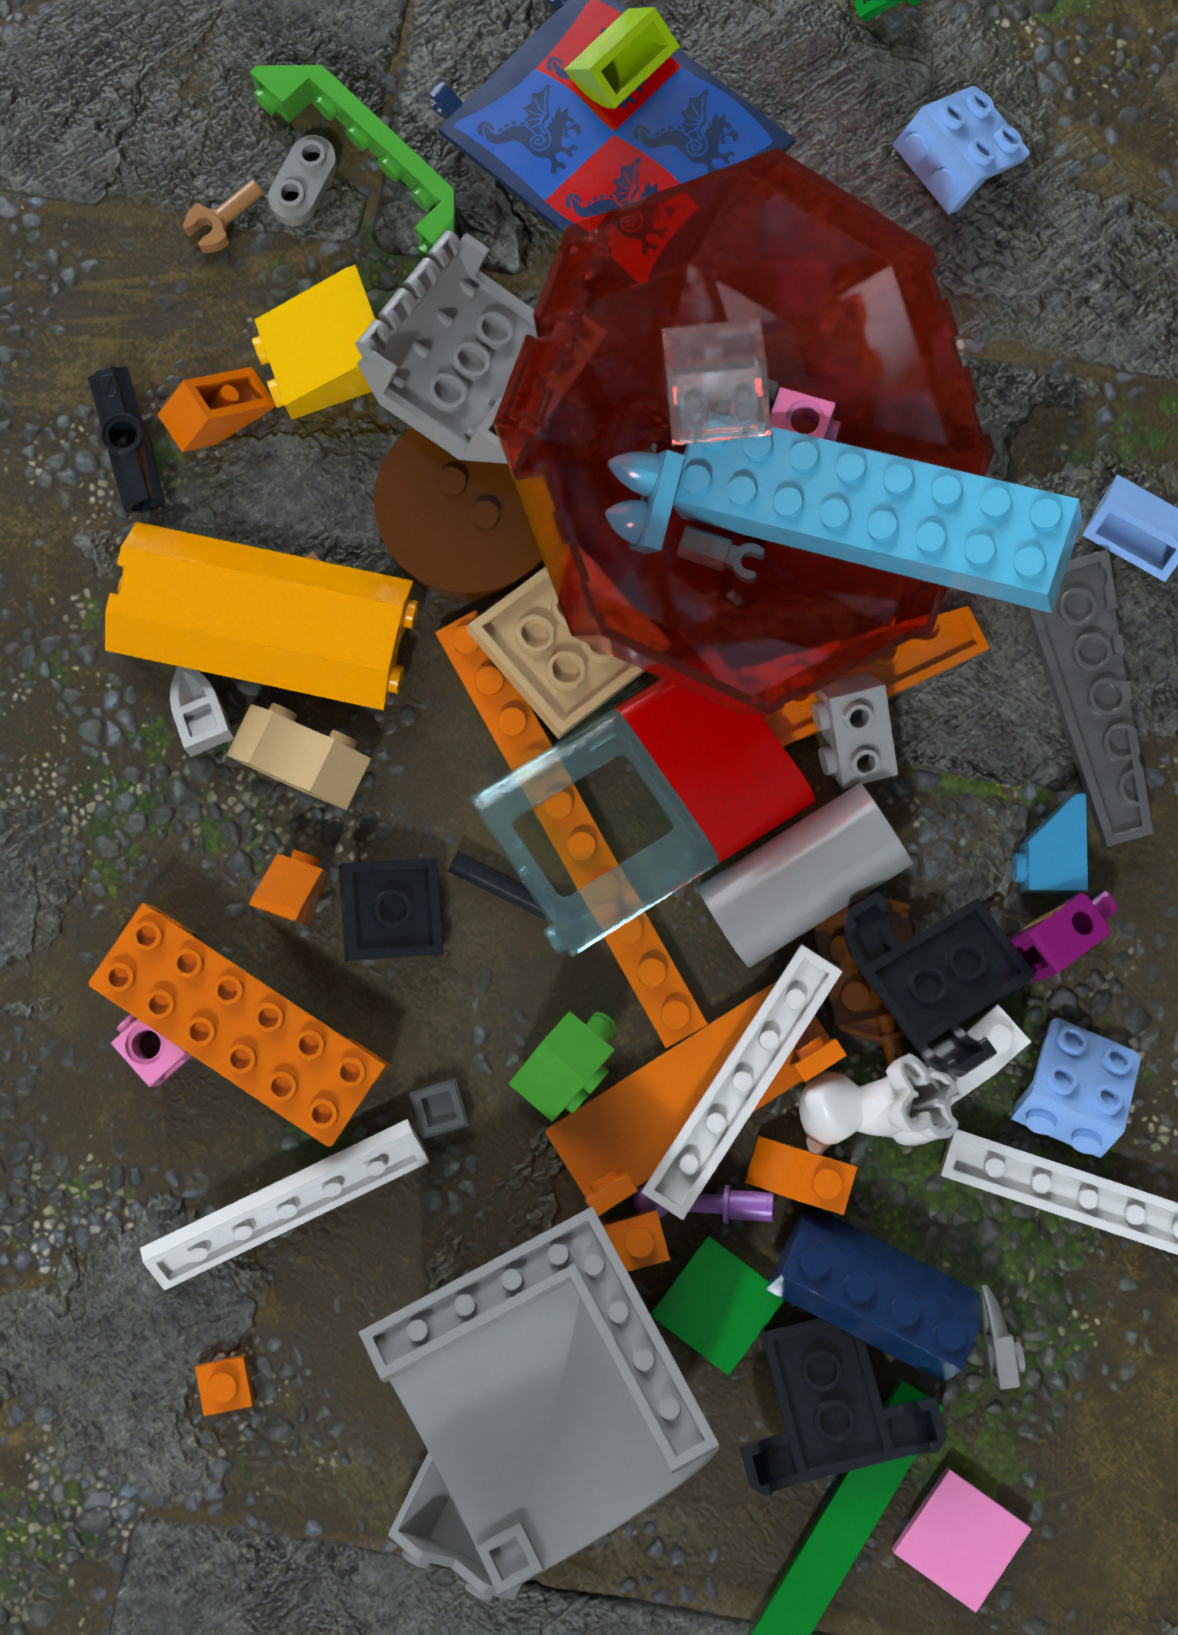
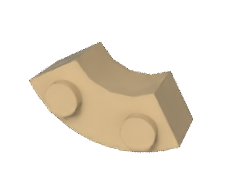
M271 703L269 710L251 704L226 756L290 787L347 810L371 760L368 756L355 750L358 742L335 730H332L330 735L326 736L295 722L298 716L296 713L278 704Z

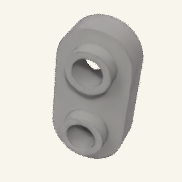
M308 135L300 138L292 146L268 194L272 212L281 223L289 226H299L308 222L316 212L338 167L335 150L327 139L318 135ZM311 152L320 154L316 161L309 162L305 160V157ZM289 192L299 193L298 198L294 201L284 200V196Z

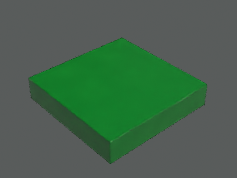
M707 1234L650 1311V1315L729 1376L784 1299L767 1291L766 1287L769 1281Z

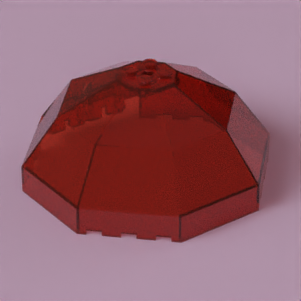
M778 148L565 227L533 314L537 338L530 334L525 335L493 425L572 637L736 714L770 715L784 708V704L799 696L811 694L839 680L842 674L858 666H866L893 652L895 647L911 639H919L933 631L948 588L947 586L681 519L673 506L661 551L645 554L629 549L630 542L614 531L605 516V511L613 505L629 500L641 501L642 495L632 491L620 482L610 469L608 461L628 452H646L647 447H651L653 443L657 445L656 453L670 450L683 455L699 410L716 413L733 367L779 383V388L782 387L836 403L834 420L841 422L836 442L986 477L995 449L990 433H983L974 404L979 403L980 400L969 365L962 366L954 340V337L959 335V331L948 297L941 298L933 268L938 267V263L932 246ZM807 419L798 420L792 425L793 429L801 434H809L817 429V426ZM689 525L733 540V545L741 546L745 543L760 545L765 550L763 560L747 557L742 561V566L745 569L756 572L755 583L740 581L735 577L733 570L725 568L722 572L678 557V546L685 527Z

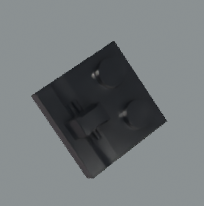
M437 858L352 862L338 865L345 962L444 954Z

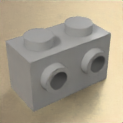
M865 672L814 685L817 702L812 703L811 711L818 731H822L824 747L819 748L818 754L824 774L826 776L830 775L843 789L853 787L860 782L864 784L898 775L885 684L872 673Z

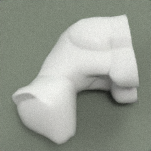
M907 1054L892 1062L886 1070V1077L860 1087L844 1074L822 1071L806 1082L800 1097V1120L807 1134L806 1142L808 1149L812 1153L821 1155L831 1145L841 1142L855 1132L894 1138L897 1143L907 1146H916L933 1140L949 1138L956 1133L959 1124L951 1112V1096L957 1094L955 1083L948 1074L939 1072L930 1065L925 1066L921 1060L911 1054Z

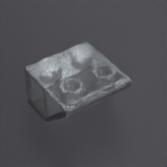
M761 319L661 329L663 372L672 446L771 436L767 362Z

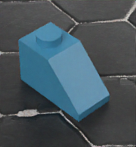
M1075 794L1066 799L1019 846V853L1013 854L1012 878L1014 882H1019L1020 894H1079L1088 891L1086 794Z

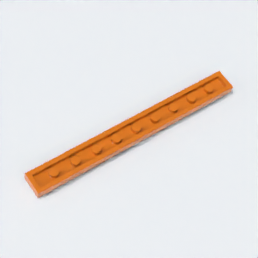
M477 610L436 631L435 634L664 1047L667 1048L707 1026L708 1023L530 705L466 632L468 624L480 616Z

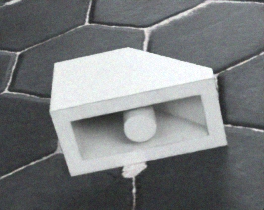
M998 1004L971 1019L962 1027L975 1040L979 1041L986 1037L997 1051V1054L962 1077L949 1075L957 1089V1094L951 1096V1105L995 1075L1031 1042ZM926 1061L923 1062L925 1066H929Z

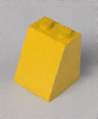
M356 265L341 270L254 319L260 336L252 338L253 345L261 365L270 363L275 377L267 381L276 408L285 405L292 420L372 392L357 365L362 356L355 343L372 321L375 320Z

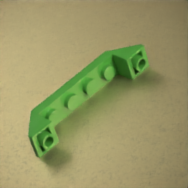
M323 65L255 66L250 71L256 88L253 95L267 113L274 115L277 112L288 123H291L313 102L317 110L326 119L331 121L333 118H336L346 127L344 130L345 134L359 150L364 151L368 148L379 158L377 160L379 167L391 180L397 182L401 179L411 189L410 195L424 211L429 213L414 227L418 241L416 249L422 259L429 258L427 255L428 251L445 231H451L457 235V204L454 188Z

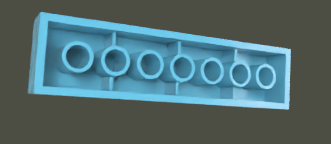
M703 410L698 412L683 454L685 459L673 502L674 509L681 519L1049 613L1053 611L1082 523L1080 500L1077 498Z

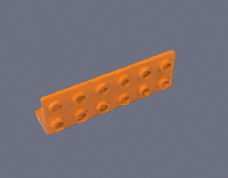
M142 903L89 980V986L328 1147L334 1145L374 1083L382 1080L391 1064L353 1038H345L194 937L193 931L157 907Z
M777 981L582 1105L573 1114H568L546 1129L547 1137L585 1195L586 1203L589 1207L594 1208L597 1216L637 1192V1187L649 1180ZM815 1015L753 1112L797 1083L807 1082L847 1056L837 1039H830Z

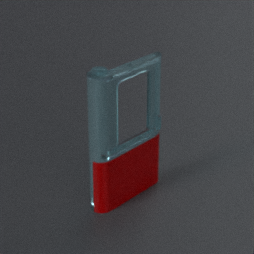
M707 649L468 797V800L546 916L550 926L543 929V932L558 955L566 951L573 957L815 803V796L804 775L723 661L713 650ZM623 756L629 760L673 825L672 831L572 895L562 897L556 893L515 831L513 824L517 818L610 760Z

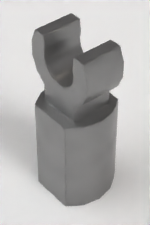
M687 525L678 546L677 556L722 572L725 568L733 570L735 577L740 581L755 583L756 572L745 569L742 566V561L747 557L763 560L765 550L760 545L754 543L736 546L733 545V540Z

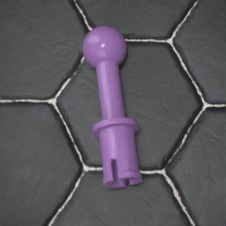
M646 1181L638 1186V1191L634 1193V1207L638 1213L657 1209L658 1216L661 1218L668 1213V1210L641 1193L648 1182ZM726 1184L724 1194L700 1193L689 1212L723 1214L724 1224H730V1220L774 1222L775 1193L732 1190V1186Z

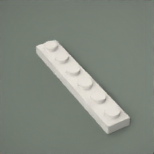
M802 944L799 946L641 1193L683 1220L840 977L843 972L842 970Z
M406 1119L141 1247L142 1262L165 1291L429 1163L426 1150L410 1122Z
M958 1129L956 1133L949 1137L938 1175L1178 1255L1177 1202Z

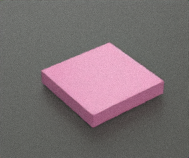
M946 1467L891 1549L894 1554L976 1613L1032 1528L952 1469Z

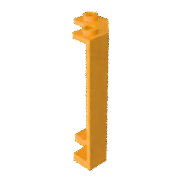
M140 522L135 523L121 545L117 565L123 567V575L119 581L118 594H109L105 610V651L380 710L385 709L390 693H399L404 666L397 665L398 648L405 629L414 628L419 607V601L411 600L414 581Z

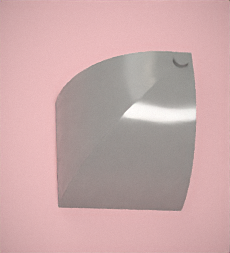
M593 1207L586 1209L358 1332L380 1380L383 1383L390 1381L421 1436L499 1596L574 1555L655 1504L699 1471L719 1449V1442Z

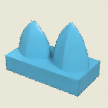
M670 450L657 454L640 451L621 454L608 461L610 469L620 482L632 491L642 495L641 501H623L605 511V516L614 531L630 542L629 549L645 554L661 551L685 455Z

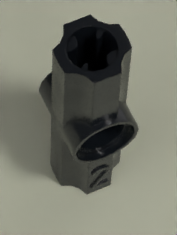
M114 366L96 370L92 376L88 377V381L101 424V440L109 453L124 511L126 513H144L155 510L161 504L166 503L152 454V440L144 425L130 371L127 367ZM127 432H135L137 434L132 445L127 448L117 447L118 440L123 434Z

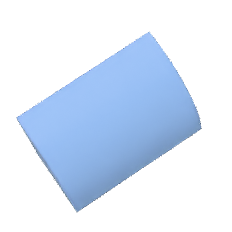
M1117 474L1093 513L1082 536L1166 582L1178 565V508Z

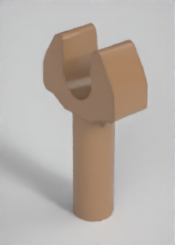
M252 179L216 209H209L200 203H196L189 209L183 223V228L186 234L191 236L204 225L212 226L211 232L205 235L198 242V245L203 253L220 251L230 243L226 234L228 224L262 197L264 192Z

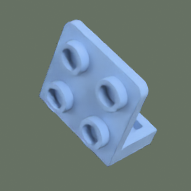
M975 86L968 87L923 106L892 144L948 215L960 210L986 179L1022 163L1029 156V150L1022 142L1019 132L1009 126L994 107L992 99Z
M1053 1019L1046 1029L1034 1079L1015 1103L1011 1120L1027 1126L1035 1133L1048 1135L1067 1143L1081 1153L1092 1154L1101 1158L1125 1132L1141 1061L1139 1054L1130 1048L1063 1019Z

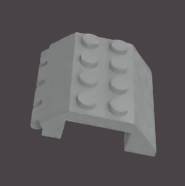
M445 231L428 251L427 255L429 258H423L404 281V288H399L378 314L380 320H373L356 341L355 345L362 356L357 365L382 407L457 459L513 464L607 332L570 305H567L555 323L551 322L480 272L490 250L488 247L468 233L459 240L455 233Z

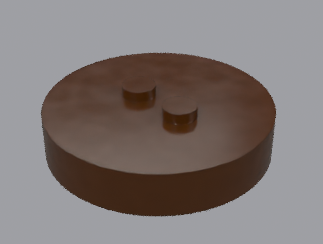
M411 427L396 441L388 452L380 468L375 486L374 508L376 521L391 558L399 569L414 583L444 598L460 601H482L514 591L545 566L553 554L561 535L564 519L561 476L551 453L536 434L533 435L513 464L459 460Z

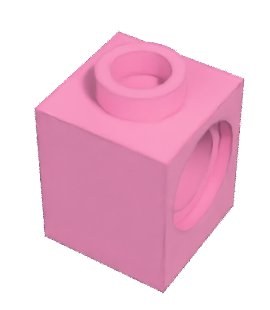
M780 387L767 426L796 432L792 425L798 420L807 419L812 421L817 426V429L805 435L836 442L841 422L834 420L836 403Z
M131 1014L119 1024L117 1030L121 1034L111 1042L114 1048L149 1087L160 1086L192 1057V1055ZM149 1031L155 1032L161 1042L159 1052L151 1059L147 1058L140 1049V1041L143 1035Z

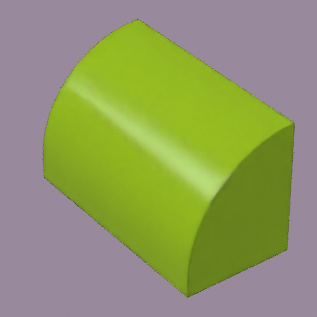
M656 7L628 8L578 55L564 71L576 86L594 102L603 107L615 109L664 63L680 45Z

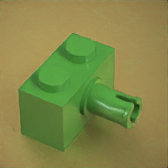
M569 1011L540 1043L509 1082V1085L551 1122L558 1117L564 1108L573 1114L609 1073L602 1064L614 1051L607 1042L617 1034L618 1030L615 1022L608 1015L595 1012L585 1025Z

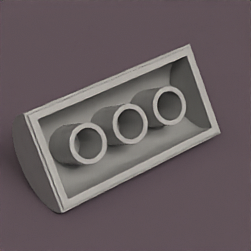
M860 782L697 886V889L732 947L746 966L750 968L905 870L913 862L889 822Z

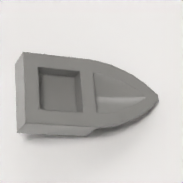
M178 666L170 689L171 711L183 747L189 756L192 757L234 739L222 701L211 683L198 670Z
M981 1285L982 1318L991 1382L1000 1390L1020 1387L1018 1373L1025 1372V1358L1021 1343L1014 1342L1013 1336L1008 1333L1004 1315L994 1294L987 1285Z

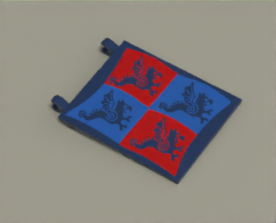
M546 0L552 6L560 9L464 103L443 82L437 83L429 91V96L433 99L431 104L433 110L439 116L447 119L438 128L439 134L619 280L644 298L795 143V138L680 49H677L615 109L599 105L576 86L564 69L618 19L627 8L616 0Z

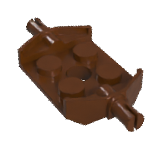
M865 894L812 929L819 956L843 971L829 992L837 1031L877 1041L878 1046H883L887 1067H889L896 1059L905 1056L902 1046L905 1033L869 983L859 975L858 968L853 962L844 940V927L848 910L873 895ZM884 898L890 906L888 911L890 927L898 942L902 944L914 937L907 911L910 909V906L907 903Z

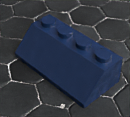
M806 1203L801 1207L766 1287L767 1291L943 1383L963 1371L980 1327V1292Z

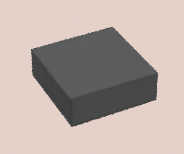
M457 1078L409 1092L422 1139L470 1125Z

